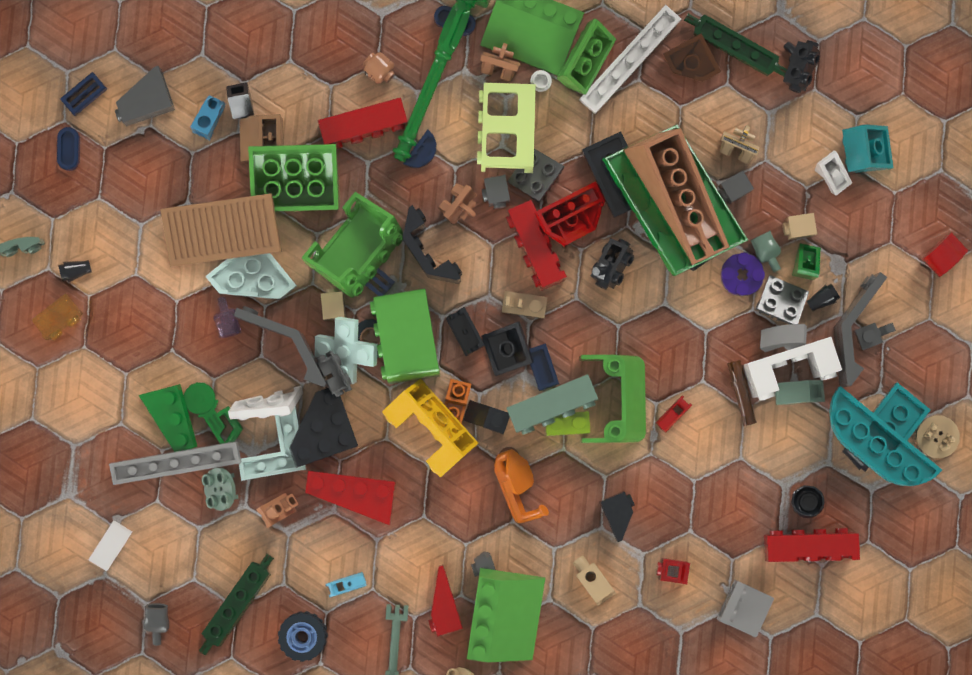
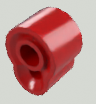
M950 232L922 260L938 277H941L954 267L969 250Z

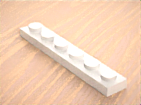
M665 5L593 83L587 94L582 95L579 101L596 114L676 27L681 18Z

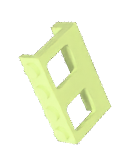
M484 83V90H479V103H483V111L479 110L478 123H482L483 126L482 131H478V144H482V151H477V164H481V172H485L486 168L524 169V173H533L536 84ZM490 93L517 94V115H489L487 113L488 95ZM490 133L516 135V156H487V135Z

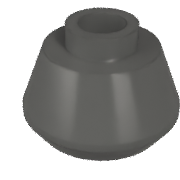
M486 551L478 555L474 559L475 563L471 564L475 577L479 576L480 568L496 570L490 553Z

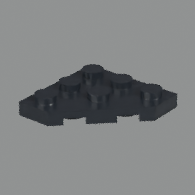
M329 388L315 392L296 435L289 446L296 468L358 446L341 396L336 397Z

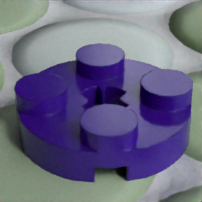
M748 253L732 255L724 262L721 269L722 285L729 293L737 296H748L756 292L761 287L765 277L761 262L755 256ZM739 269L747 271L746 276L748 278L743 281V278L741 280L737 278L739 275L737 271Z

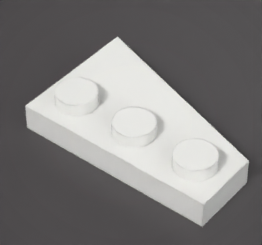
M302 386L294 387L293 392L283 394L282 390L274 392L273 395L265 399L263 396H256L235 401L228 411L230 420H246L252 417L267 418L272 415L287 416L292 413L303 395Z

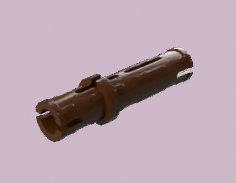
M741 360L727 363L732 379L730 384L731 387H734L743 426L755 424L757 421L746 385L748 380L744 377Z

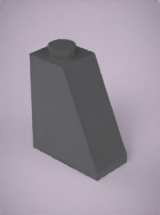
M159 66L154 67L116 102L118 109H115V113L119 122L122 121L126 126L174 111L175 108L162 69Z

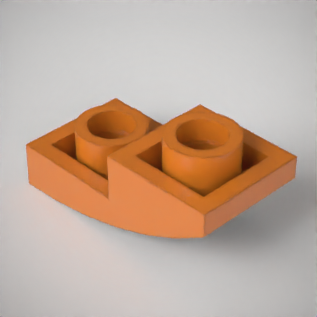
M450 379L444 405L462 424L471 384Z

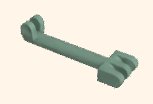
M387 604L386 620H392L389 668L386 670L385 675H399L397 665L401 621H408L409 605H404L403 614H399L400 605H395V613H391L392 606Z

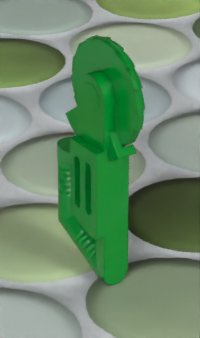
M197 382L191 384L184 393L187 409L194 414H199L198 417L205 419L220 444L236 441L243 427L237 419L230 420L228 414L230 407L227 406L217 413L216 408L219 400H216L214 390L205 383ZM223 415H225L233 428L226 441L221 437L226 428L221 419Z

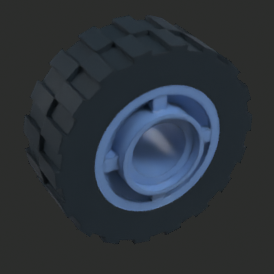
M308 611L292 614L281 624L278 631L280 649L292 660H300V662L312 660L322 652L327 643V627L321 618ZM299 631H304L307 633V641L303 642L299 640Z

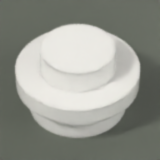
M539 70L532 74L530 83L536 84L535 91L544 92L550 88L552 79L548 72Z

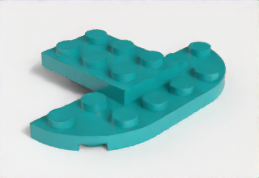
M898 382L891 387L873 412L841 386L836 389L829 409L832 430L846 449L879 476L896 485L916 486L932 480L942 471L939 466L908 442V439L931 409Z

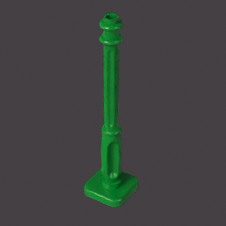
M456 0L443 26L437 49L434 51L435 58L410 119L403 135L398 136L400 142L397 148L392 150L395 153L393 158L402 162H406V159L411 158L410 150L412 146L417 145L415 142L416 135L447 61L452 59L451 56L464 34L471 8H474L475 5L487 8L490 0Z

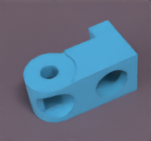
M209 95L190 126L192 132L210 141L226 103Z

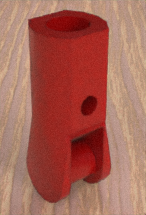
M683 395L655 422L665 433L692 406L691 403L688 404L683 399ZM676 405L683 410L679 415L673 410Z

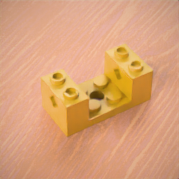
M419 379L404 390L382 411L386 420L396 428L415 414L418 421L431 431L434 439L443 446L426 462L429 464L430 469L438 474L439 477H442L479 444L422 379Z

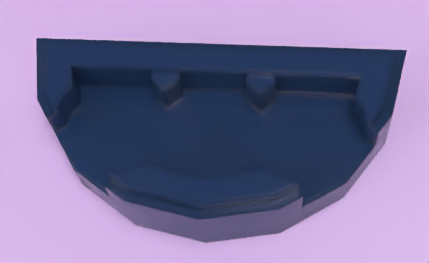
M427 129L411 151V158L406 159L403 165L410 168H421L433 160L436 154L437 143L429 129Z

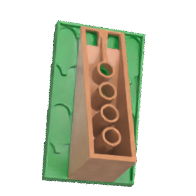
M678 125L667 128L602 158L617 187L622 191L630 208L636 214L652 245L655 246L672 276L681 274L748 241Z

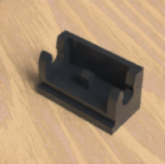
M465 307L447 316L446 320L465 356L485 347Z

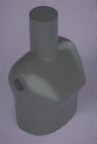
M150 603L145 606L144 629L152 632V642L155 646L161 645V633L169 630L168 605Z

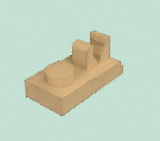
M505 291L502 313L544 319L547 297Z

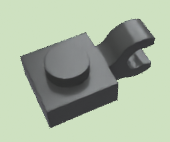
M872 323L854 330L861 350H865L883 343L881 336L896 330L893 323L877 328L876 323Z

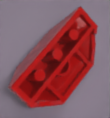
M595 181L534 213L544 233L561 245L566 246L596 230L601 210L606 200Z

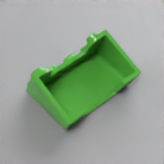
M354 192L342 207L348 218L326 246L322 249L317 242H314L302 256L305 264L350 298L359 296L362 293L367 282L376 275L377 269L389 259L391 252L403 241V230L395 217L357 192ZM356 201L355 206L351 209L352 204ZM316 251L314 257L310 259L311 255Z

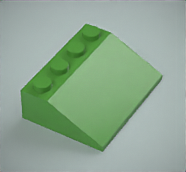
M496 0L480 46L493 50L494 46L502 49L503 43L508 44L507 50L514 52L512 59L558 76L566 62L582 22L584 12L554 0Z
M336 144L248 147L251 196L272 193L275 211L339 210L340 190Z
M480 568L467 654L468 660L482 662L533 660L545 577Z

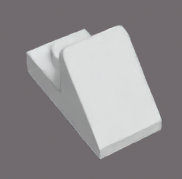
M835 150L817 163L815 172L824 178L831 193L835 196L852 184Z

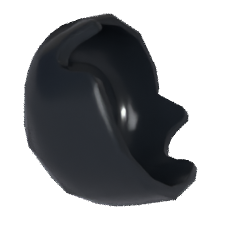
M804 485L793 492L791 505L794 512L800 517L813 518L824 509L825 499L819 489L814 486Z

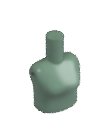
M771 231L750 240L755 249L756 257L761 263L768 262L773 273L781 269L776 259L780 255L781 249Z

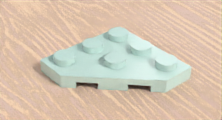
M271 253L226 259L205 276L219 294L281 300L297 287Z

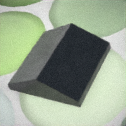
M520 321L481 336L495 376L534 363Z

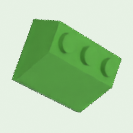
M594 18L586 24L557 77L566 88L584 95L587 94L616 41V38L598 19Z

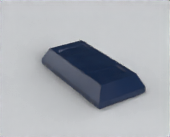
M546 343L530 348L529 350L534 361L530 366L538 390L541 391L559 385Z

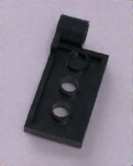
M621 131L582 149V153L613 218L632 210L602 160L605 156L628 147Z

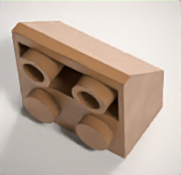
M280 114L256 115L240 119L241 163L249 162V146L284 145L283 118Z

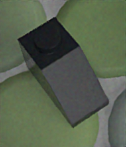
M470 400L463 421L504 435L510 416L508 412Z
M624 491L599 501L617 542L623 540L633 514L632 507L635 506L631 495H626Z

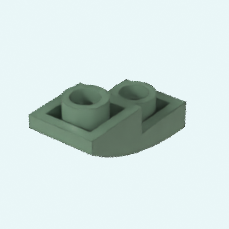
M23 237L9 240L0 244V255L3 257L13 256L18 253L19 248L26 254H34L41 250V246L45 244V241L39 237Z

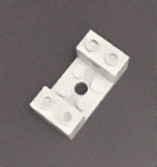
M832 337L742 365L752 398L758 397L760 401L775 396L774 392L779 391L773 369L787 365L786 360L789 359L793 363L807 358L813 378L820 377L821 381L836 377V372L841 371L842 368Z

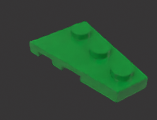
M181 384L139 395L174 452L198 447Z

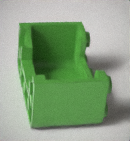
M426 289L373 297L374 301L370 302L373 317L376 316L377 323L373 325L375 336H380L381 345H377L379 358L383 357L384 366L381 367L382 378L387 380L388 384H395L440 376Z

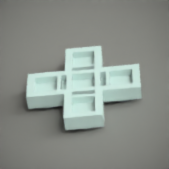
M337 317L335 318V337L321 334L315 336V357L325 355L327 358L325 353L333 351L334 354L336 353L341 360L342 365L340 367L343 373H347L352 384L357 382V364L370 367L377 365L378 344L358 341L357 319Z

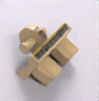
M746 125L744 130L735 128L733 134L740 136V138L725 131L723 132L720 152L730 156L734 146L740 148L742 151L738 160L749 164L754 155L757 156L759 146L745 141L747 139L753 142L755 139L754 135L748 133L750 127Z

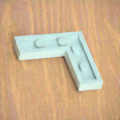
M296 406L292 413L287 416L275 415L281 452L242 458L239 464L241 481L306 470V465L298 468L295 467L289 450V446L299 427Z

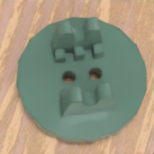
M216 467L202 476L208 508L224 511L232 506L235 499H239L238 494L236 495L233 480L235 477L234 473L230 474L224 468Z

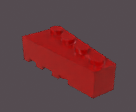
M532 200L509 209L507 211L509 216L505 218L510 229L514 227L517 235L514 236L518 248L523 247L526 255L522 257L526 267H531L534 275L531 278L535 287L540 286L541 291L564 282L567 276L565 271L560 269L559 258L552 251L551 241L548 235L544 233L534 213L536 208Z

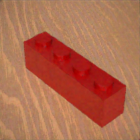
M401 97L318 120L324 144H336V149L342 148L344 143L351 142V144L363 142V138L372 136L373 139L382 137L384 132L391 130L393 133L405 130L408 123Z

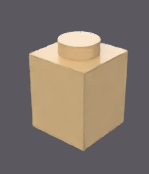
M814 213L789 216L785 219V223L782 224L783 233L785 236L787 235L788 240L817 235Z
M338 288L326 289V293L321 294L323 320L331 321L337 317L346 318L344 293L339 292Z

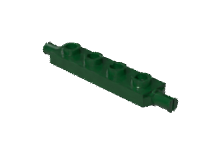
M689 13L685 17L684 21L695 27L693 35L696 36L702 33L707 43L767 77L773 71L785 77L787 69L778 64V55L705 14L700 19Z
M266 553L260 564L251 562L201 633L206 639L199 649L202 654L207 655L213 645L221 647L271 576L267 568L274 557Z

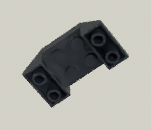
M413 205L410 206L403 233L404 243L428 278L459 284L462 271L456 262L451 264L447 260L435 268V262L429 253L424 255L422 252L424 247L417 234L426 229V217L420 208L415 209Z

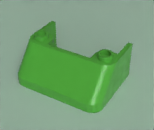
M581 355L580 361H603V369L606 374L612 377H621L622 420H614L607 423L604 428V438H581V443H628L641 441L646 435L644 361L638 356Z

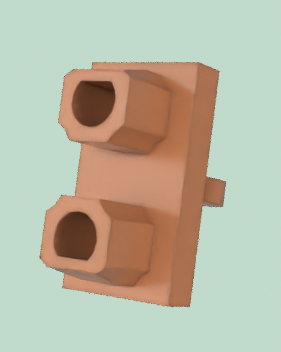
M503 43L502 49L494 46L492 53L499 54L500 56L483 52L480 59L482 61L481 73L492 75L496 65L503 67L500 78L511 81L515 72L519 70L520 62L504 58H513L514 52L508 51V44Z
M455 184L451 190V194L456 197L454 202L451 204L444 200L438 207L444 214L443 216L453 225L460 218L464 221L468 215L475 217L476 213L472 209L477 204L473 201L477 194L470 186L466 184L464 187L460 184Z
M284 493L256 510L262 515V520L265 521L266 527L269 528L295 513V507L298 505V502L293 494L287 496Z

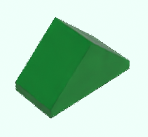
M800 243L792 276L809 280L818 278L821 248Z

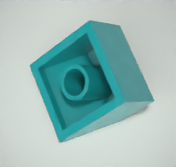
M864 124L842 130V142L846 154L845 164L848 172L862 173L894 168L888 126Z

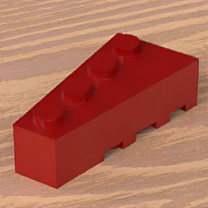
M308 471L305 493L384 524L391 525L396 481Z
M835 528V532L826 533V529H813V533H805L804 529L791 530L792 534H783V530H772L770 535H764L766 562L821 561V559L841 561L843 558L860 560L859 533L848 532V528Z

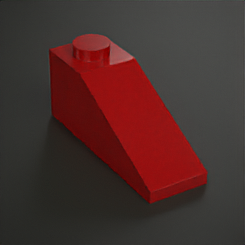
M443 564L439 565L431 612L432 619L428 620L432 633L436 632L437 637L463 629Z

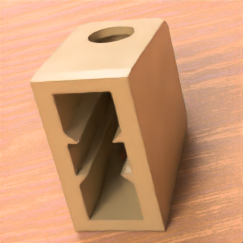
M584 556L579 557L573 562L579 571L576 576L598 606L616 594L595 563L590 565ZM594 574L596 579L593 582H589L587 579L588 575Z

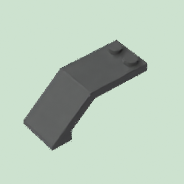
M881 272L875 275L871 274L870 277L867 276L860 285L862 290L833 327L836 353L842 368L841 371H838L839 385L842 388L852 386L864 369L855 362L851 326L887 279V276Z
M243 306V309L236 308L234 316L238 319L292 338L308 368L304 380L328 388L327 379L325 376L323 377L316 364L318 362L303 333L258 316L259 312L249 307Z

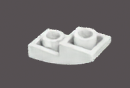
M113 521L88 560L107 571L132 531Z

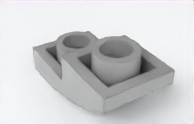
M789 324L761 330L760 349L768 352L780 347L791 350L806 345L807 326L805 324Z

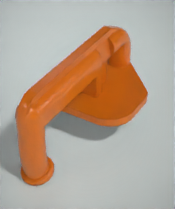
M513 449L499 453L495 458L494 471L514 521L525 523L548 516L549 511L542 504L537 509L526 512L519 494L528 490L534 483V477L528 461Z

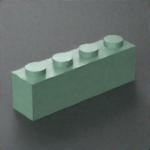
M587 374L506 409L516 433L522 432L525 435L535 431L534 426L542 423L544 427L554 423V418L560 415L566 418L576 414L575 409L583 407L584 410L596 405L595 401L599 399Z

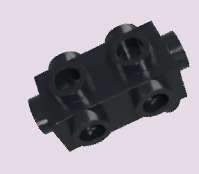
M807 40L806 43L798 41L796 47L790 42L784 45V49L791 54L789 58L790 64L783 80L789 86V90L801 93V91H806L807 87L811 84L813 70L820 60L818 43Z
M610 238L609 242L604 245L602 255L598 262L594 264L592 274L590 275L596 281L595 285L607 290L608 287L614 289L616 285L622 283L625 267L630 266L634 260V251L630 248V243L620 238L618 241Z

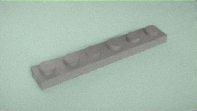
M238 441L112 462L109 466L113 485L240 464L241 457Z

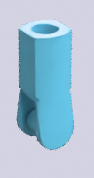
M363 572L331 581L325 585L329 588V597H333L365 587L367 583ZM342 582L344 590L339 591L336 583Z

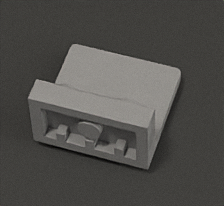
M734 579L716 619L753 637H757L774 598Z

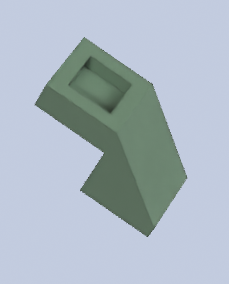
M821 380L777 383L779 391H775L776 405L825 402L824 385Z

